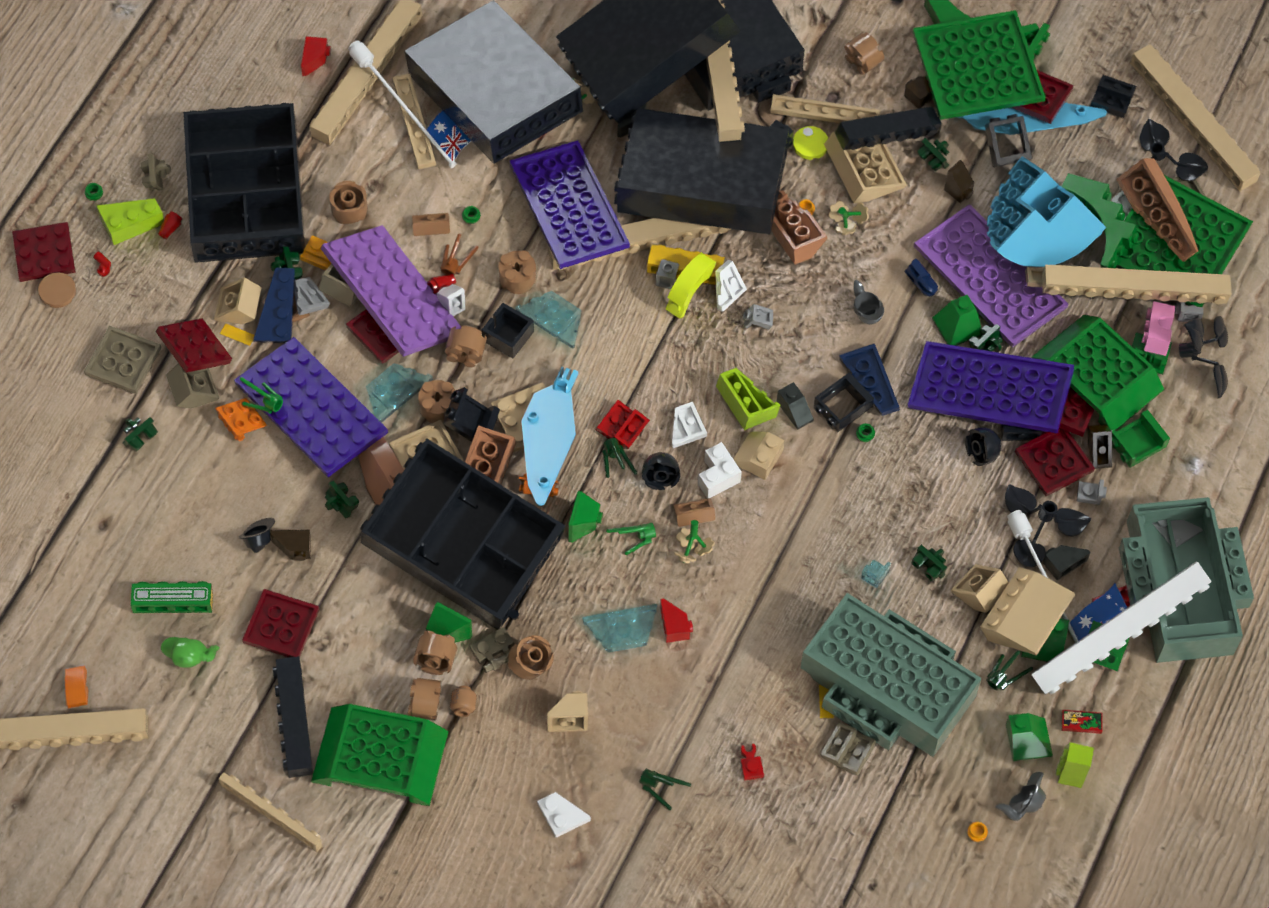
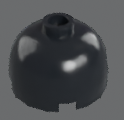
M986 427L968 431L970 434L965 438V447L968 456L973 455L975 459L973 463L977 466H983L994 462L1000 455L1002 445L998 435L992 429Z
M654 453L643 463L642 479L648 487L655 490H665L664 487L670 485L672 488L680 479L678 461L668 453Z

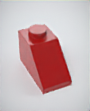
M306 36L301 62L302 76H307L326 64L327 56L331 55V46L328 45L327 38Z
M660 599V611L666 643L690 640L693 624L692 620L688 621L687 613L666 599Z

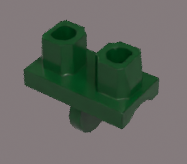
M924 138L921 141L923 145L917 151L918 155L923 160L932 155L934 158L928 165L935 172L942 167L946 169L949 164L941 153L945 156L949 154L947 150L949 144L947 141H942L941 143L938 140L934 141L935 148Z
M283 247V253L279 257H275V261L270 264L271 270L275 271V268H294L295 280L301 279L303 275L302 268L293 267V265L299 263L298 252H290L289 247Z
M997 324L993 327L985 325L980 331L982 336L980 339L973 336L969 340L970 348L999 353L1002 350L1000 343L1003 342L999 332L1000 326Z
M138 417L134 421L130 418L126 419L127 427L123 429L126 434L131 430L133 432L122 443L126 447L129 445L137 452L145 444L139 438L142 433L149 440L158 433L153 425L154 420L149 417L138 427L137 425L141 422Z
M334 480L329 482V489L325 493V499L327 500L325 507L327 510L335 509L336 512L339 511L345 519L350 517L352 510L358 507L359 499L354 495L349 498L346 496L348 486L344 482L336 484Z
M922 544L917 548L916 555L911 562L917 569H920L925 564L928 567L925 571V576L930 581L938 577L942 579L947 569V566L944 565L946 560L942 557L944 550L940 548L938 551H935L931 548L928 551Z

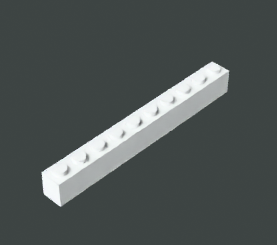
M1197 561L1039 667L1031 675L1045 694L1048 692L1050 695L1060 689L1059 685L1064 681L1069 683L1077 677L1075 674L1079 671L1086 672L1092 668V662L1097 659L1102 661L1110 655V650L1113 648L1118 650L1127 644L1125 642L1126 639L1131 636L1134 639L1143 633L1142 629L1147 625L1152 627L1160 621L1158 619L1163 614L1168 616L1177 610L1175 606L1182 603L1184 605L1193 599L1191 595L1197 591L1199 593L1204 592L1210 587L1208 584L1212 581Z

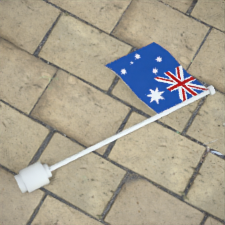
M359 40L353 42L348 47V50L354 61L361 68H371L449 162L450 168L455 167L457 163L454 160L471 140L444 111H441L429 127L425 129L372 65L374 55Z
M1021 510L1010 513L1007 516V522L1014 537L1026 541L1041 574L1047 577L1028 539L1033 529L1025 513H1022ZM1115 583L1104 595L1086 606L1069 622L1068 629L1075 643L1088 635L1093 620L1104 624L1127 608ZM1064 612L1063 615H1062V617H1063V619H1067V620H1068V618H1067V616H1066V614H1065V612Z

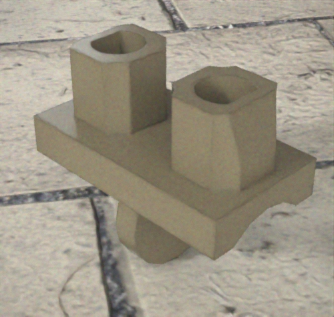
M153 153L148 154V160L141 162L142 171L145 174L149 173V175L142 177V184L146 188L155 187L158 191L162 190V178H166V175L171 172L170 165L165 164L164 160L160 161L154 158Z

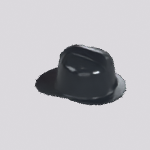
M264 518L254 522L239 536V539H243L247 548L252 549L254 553H258L265 545L270 543V529L274 525L275 519Z

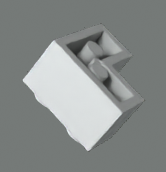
M722 442L705 450L704 461L709 469L699 474L698 486L708 499L740 483L742 472Z

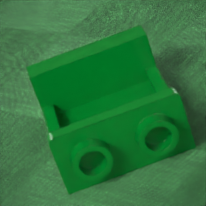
M1148 409L1141 413L1139 419L1120 430H1111L1112 448L1117 450L1121 460L1127 463L1130 468L1166 448L1170 437Z

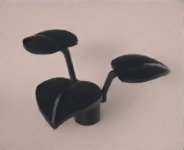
M1150 118L1146 121L1141 130L1140 144L1144 150L1151 152V158H1154L1156 161H1161L1165 157L1170 159L1177 165V176L1184 181H1193L1208 170L1206 161L1195 153H1183L1179 157V162L1174 160L1164 147L1170 139L1167 128Z
M1217 316L1214 319L1213 325L1216 336L1203 341L1204 327L1202 321L1198 318L1191 319L1184 324V327L1189 332L1192 342L1180 343L1179 355L1181 358L1191 357L1192 361L1198 360L1215 365L1213 368L1218 398H1221L1228 385L1225 367L1219 365V362L1197 356L1201 354L1204 344L1218 341L1220 348L1227 345L1228 331L1221 316Z
M1011 484L1006 489L1005 504L1009 512L1021 510L1026 515V513L1033 514L1039 511L1038 516L1041 524L1033 541H1029L1040 563L1044 560L1046 551L1045 547L1037 544L1036 541L1045 522H1050L1054 518V522L1058 523L1059 531L1073 537L1082 533L1091 521L1090 517L1073 509L1061 508L1057 510V505L1052 501H1045L1042 505L1039 504L1035 508L1037 501L1031 492ZM1018 540L1013 548L1017 560L1025 567L1037 566L1026 541Z

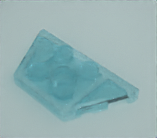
M553 291L547 292L541 297L533 298L530 300V303L523 306L517 305L515 307V310L534 320L535 325L574 349L581 319V309Z
M395 363L392 364L366 386L375 417L382 423L416 395L425 382L432 381L433 376L431 374L423 375L417 373V370L404 368L402 365Z
M657 604L582 617V621L593 632L594 637L602 643V646L608 653L647 646L657 611Z

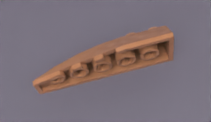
M1143 158L1116 179L1133 210L1145 219L1144 221L1156 231L1160 238H1163L1168 243V247L1182 261H1186L1198 252L1185 214L1154 158Z
M783 190L779 191L771 231L796 265L812 258L827 240V235L808 210H803L799 203L788 198Z
M478 426L465 462L501 485L515 449L516 440L512 436Z
M384 437L358 455L366 489L375 505L382 503L384 500L382 496L388 488L391 490L397 474H402L404 471Z

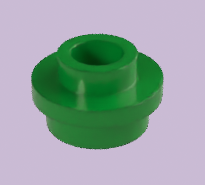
M90 183L86 186L84 193L87 199L95 201L102 197L103 189L97 183Z
M475 206L466 207L462 213L463 220L469 224L477 223L481 217L479 209Z
M864 423L857 428L856 436L862 442H869L875 437V430L870 424Z

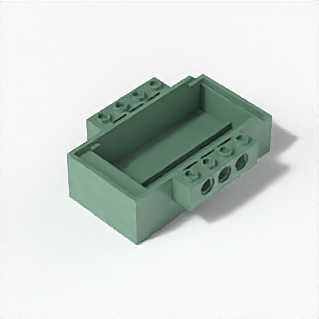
M1209 497L1133 505L1127 519L1130 538H1122L1119 546L1130 605L1196 561L1212 581L1208 584L1210 587L1202 593L1197 591L1191 595L1193 597L1191 601L1184 605L1182 603L1175 606L1176 611L1168 616L1163 614L1158 618L1160 621L1157 624L1149 627L1156 663L1234 655L1243 637L1237 609L1250 608L1254 599L1238 527L1218 528L1215 510L1211 506ZM1166 520L1170 544L1152 523ZM1185 520L1202 528L1203 531L1176 548L1171 521Z
M848 593L803 651L800 667L809 673L814 681L829 690L823 698V709L851 727L856 728L863 735L875 739L877 744L888 751L897 738L901 736L932 757L935 756L976 698L982 679L954 661L955 650L889 609L883 616Z

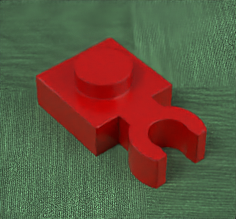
M752 744L751 752H747L745 746L742 745L741 754L745 758L741 759L740 763L744 780L764 778L761 756L755 757L756 745Z

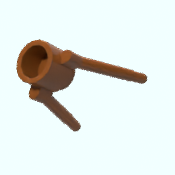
M461 234L457 235L450 257H448L449 245L445 247L443 262L440 267L441 272L445 275H455V273L459 275L461 269L478 249V246H475L462 263L458 265L454 255Z

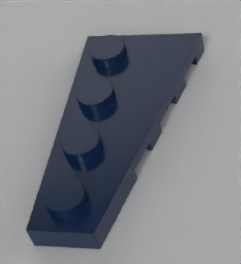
M275 268L253 339L254 342L286 343L288 340H291L295 281L294 268Z
M875 343L839 355L840 360L848 371L874 397L873 405L881 416L900 410Z

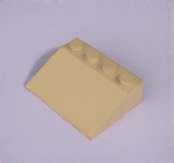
M835 131L824 143L853 203L868 202L907 186L886 144L860 147L855 150H843L835 135Z
M1019 567L980 628L989 642L1037 655L1075 596V593L1035 571Z

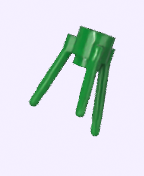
M240 377V381L264 396L263 403L265 405L261 406L243 402V406L263 410L269 414L272 411H279L283 404L282 396L273 391L265 382L262 383V386L269 392L268 394L248 380Z
M653 523L606 530L607 533L618 532L619 534L637 532L639 539L644 540L627 550L625 555L634 552L646 544L652 543L651 538L656 537Z

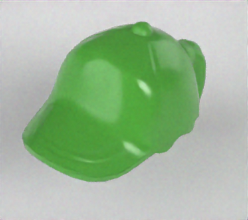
M178 637L167 638L161 645L163 654L172 659L176 666L191 668L198 665L201 661L211 662L219 650L217 645H211L207 649L199 640Z

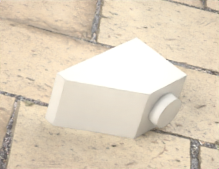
M452 284L448 287H443L437 293L439 302L448 310L449 314L455 316L465 310V291L463 288Z

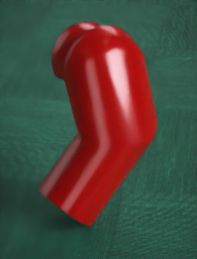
M99 251L95 253L93 258L100 264L97 273L105 277L110 273L111 261Z

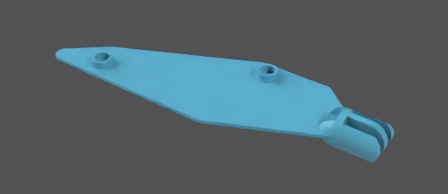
M1064 103L1051 124L1011 107L956 118L965 119L975 129L985 130L984 125L990 123L989 119L1000 117V120L1007 119L1006 116L1017 114L1018 117L1024 116L1028 133L1086 124L1106 116L1107 111L1101 108ZM1017 123L994 127L997 133L1019 134Z
M564 367L560 368L553 385L534 393L521 420L527 483L536 504L539 506H543L546 503L576 436L571 390L577 379L578 371L573 370L571 374V369L566 368L564 371Z

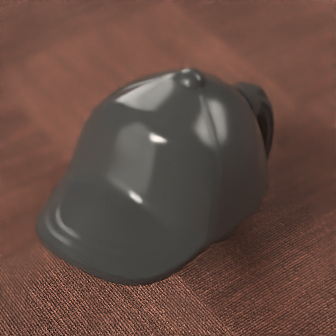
M854 280L855 313L865 324L877 323L884 314L883 303L875 294L865 292L863 285L858 280Z
M1033 773L1027 785L1023 786L1021 792L1010 800L1009 805L998 804L995 808L1000 809L1008 818L1014 821L1020 820L1026 813H1033L1042 808L1046 799V794L1040 787L1044 773Z

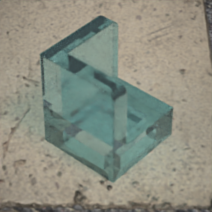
M873 560L870 565H866L862 570L861 579L878 588L889 573L891 563L887 562L884 566Z

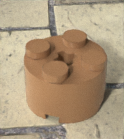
M861 32L844 46L847 52L845 55L846 60L850 64L854 63L861 75L868 73L885 59L883 51L877 49L879 44L867 32Z
M342 181L335 185V188L330 192L329 198L331 212L337 222L340 224H352L364 220L368 210L367 195L364 187L359 186L354 181Z
M525 250L504 254L499 262V282L502 288L511 291L513 294L528 292L536 282L535 260Z
M456 326L452 327L445 348L446 359L451 362L464 363L467 367H475V364L482 360L487 337H483L481 335L482 332L473 327L461 326V329H456Z
M433 380L422 385L418 395L419 411L428 422L434 423L441 420L443 423L445 411L451 401V394L455 391L450 382Z
M425 631L418 640L413 657L414 665L417 666L419 664L422 671L432 675H443L445 671H447V674L450 673L457 652L454 637Z
M538 635L523 638L509 652V669L523 679L532 680L540 676L553 664L554 654L551 651V645L546 639Z
M423 678L413 679L410 690V697L413 698H411L408 716L437 720L441 681Z

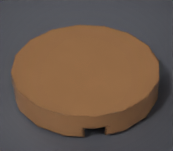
M59 272L47 275L39 284V297L44 304L50 305V307H64L70 304L76 295L75 282L64 273Z

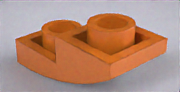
M85 665L65 669V693L68 708L88 705L87 670Z

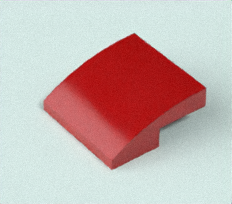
M617 400L595 430L608 439L616 438L619 445L629 449L650 420L638 410H631L621 401Z

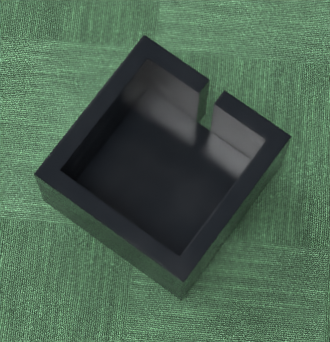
M502 302L493 314V318H490L481 329L482 336L487 337L486 343L513 359L533 334L534 320Z

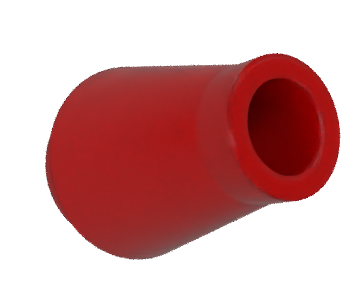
M170 211L169 214H166L158 235L167 240L182 225V217Z
M453 274L432 277L427 281V285L432 288L433 294L436 295L443 287L456 284Z

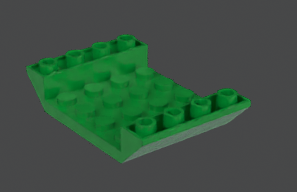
M1082 315L1031 357L1074 365L1070 387L1100 414L1098 423L1100 425L1107 424L1111 430L1115 429L1116 431L1164 391L1155 368L1100 317Z
M354 704L331 707L311 783L331 786L332 781L369 788L408 796L410 803L430 807L449 732L428 719Z

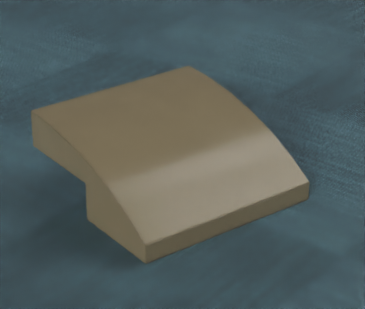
M838 722L820 756L843 770L858 776L874 749L876 741L873 738L858 733L856 728Z

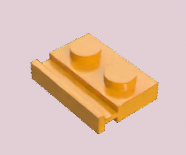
M312 235L303 254L300 256V260L326 270L332 263L323 253L321 247L328 242Z

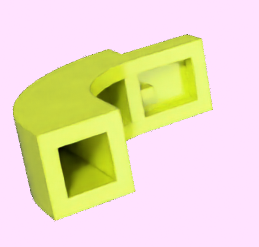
M702 252L697 255L684 268L671 288L667 297L669 301L666 310L679 319L684 317L691 298L698 287L711 277L716 261Z

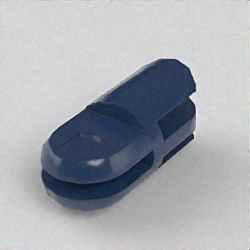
M915 258L904 272L925 296L931 297L937 292L938 286L920 261Z

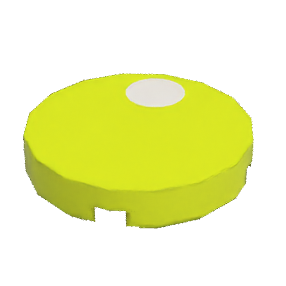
M806 126L795 133L793 147L796 154L801 158L813 160V158H821L826 154L827 149L824 143L827 141L828 136L822 129Z

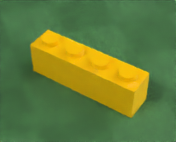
M652 244L647 263V273L657 274L660 262L664 259L679 264L676 278H678L684 268L701 252ZM705 254L716 261V265L711 277L703 283L716 285L715 271L724 264L725 257H720L716 254Z

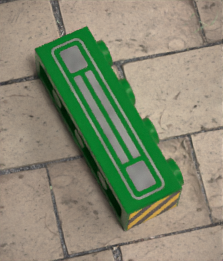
M163 581L158 583L138 582L137 584H132L130 605L133 613H212L213 588L211 583L205 581L197 583L184 581L177 583Z

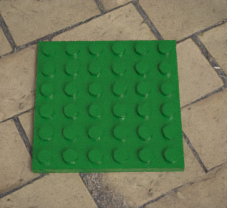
M1016 10L913 28L914 40L940 120L1045 101L1046 97Z
M1164 175L1185 214L1198 252L1186 261H1182L1168 247V243L1163 238H1160L1156 231L1144 221L1145 219L1132 208L1124 221L1136 224L1139 237L1137 242L1133 243L1131 249H1124L1123 255L1117 259L1116 267L1118 269L1223 274L1252 226L1253 221ZM1190 301L1185 302V304L1188 306L1194 305L1197 307H1203L1205 304Z

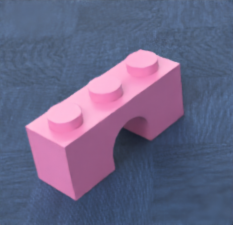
M1153 301L1152 308L1147 309L1145 319L1149 320H1146L1144 325V331L1147 332H1144L1142 343H1145L1144 351L1166 356L1171 340L1172 330L1170 329L1174 319L1175 306Z

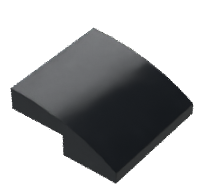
M1102 75L1090 107L1105 109L1107 113L1124 118L1137 86Z

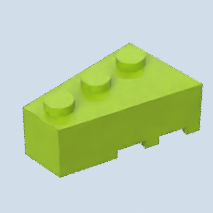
M155 198L97 205L99 218L113 245L162 226L164 221L163 213Z
M734 368L719 375L716 388L742 428L746 430L776 418L781 405L778 402L774 403L767 397L766 392L760 391L753 385V381L740 370Z
M1071 742L1064 746L1055 774L1059 776L1058 783L1082 788L1091 767L1094 748Z

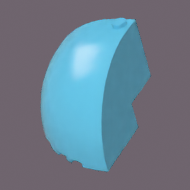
M1023 156L1008 173L1010 177L1005 184L1001 183L999 195L994 197L990 207L992 213L987 218V226L989 227L987 236L990 237L992 247L1008 260L1029 267H1045V264L1056 265L1073 258L1086 249L1106 228L1075 195L1058 185L1043 169Z

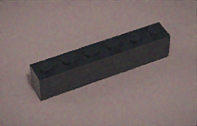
M931 106L840 122L835 135L843 150H855L860 147H871L894 141L901 142L905 139L933 136L937 133L942 123L934 107Z
M300 657L276 659V667H273L274 679L278 678V685H275L276 697H280V703L277 704L278 716L282 715V722H278L279 732L284 734V740L280 741L282 753L286 752V759H282L283 769L288 771L289 778L313 775Z

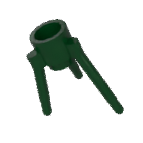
M616 438L606 440L603 443L605 450L602 451L606 478L610 477L608 456L610 458H617L621 469L625 468L620 454L636 475V469L624 452L622 445H619Z
M1017 650L1002 669L997 671L1005 657L1002 654L992 671L987 675L986 681L994 690L998 691L1000 688L1004 690L1008 685L1028 674L1034 668L1029 667L1006 681L1007 676L1004 672L1020 654V651Z
M647 768L643 771L639 783L644 785L642 789L649 792L668 810H672V807L651 788H656L659 782L674 786V783L691 787L689 782L666 776Z

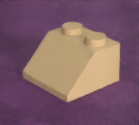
M245 277L221 287L214 320L235 324H245L255 320L262 287Z
M750 432L733 460L738 467L766 480L783 452L785 440L769 432Z
M975 564L951 591L973 610L987 613L993 608L1009 582L1000 569Z
M574 691L571 694H566L547 713L548 732L588 731L587 693Z

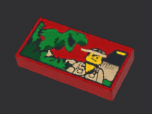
M1062 710L1061 731L1102 734V713Z

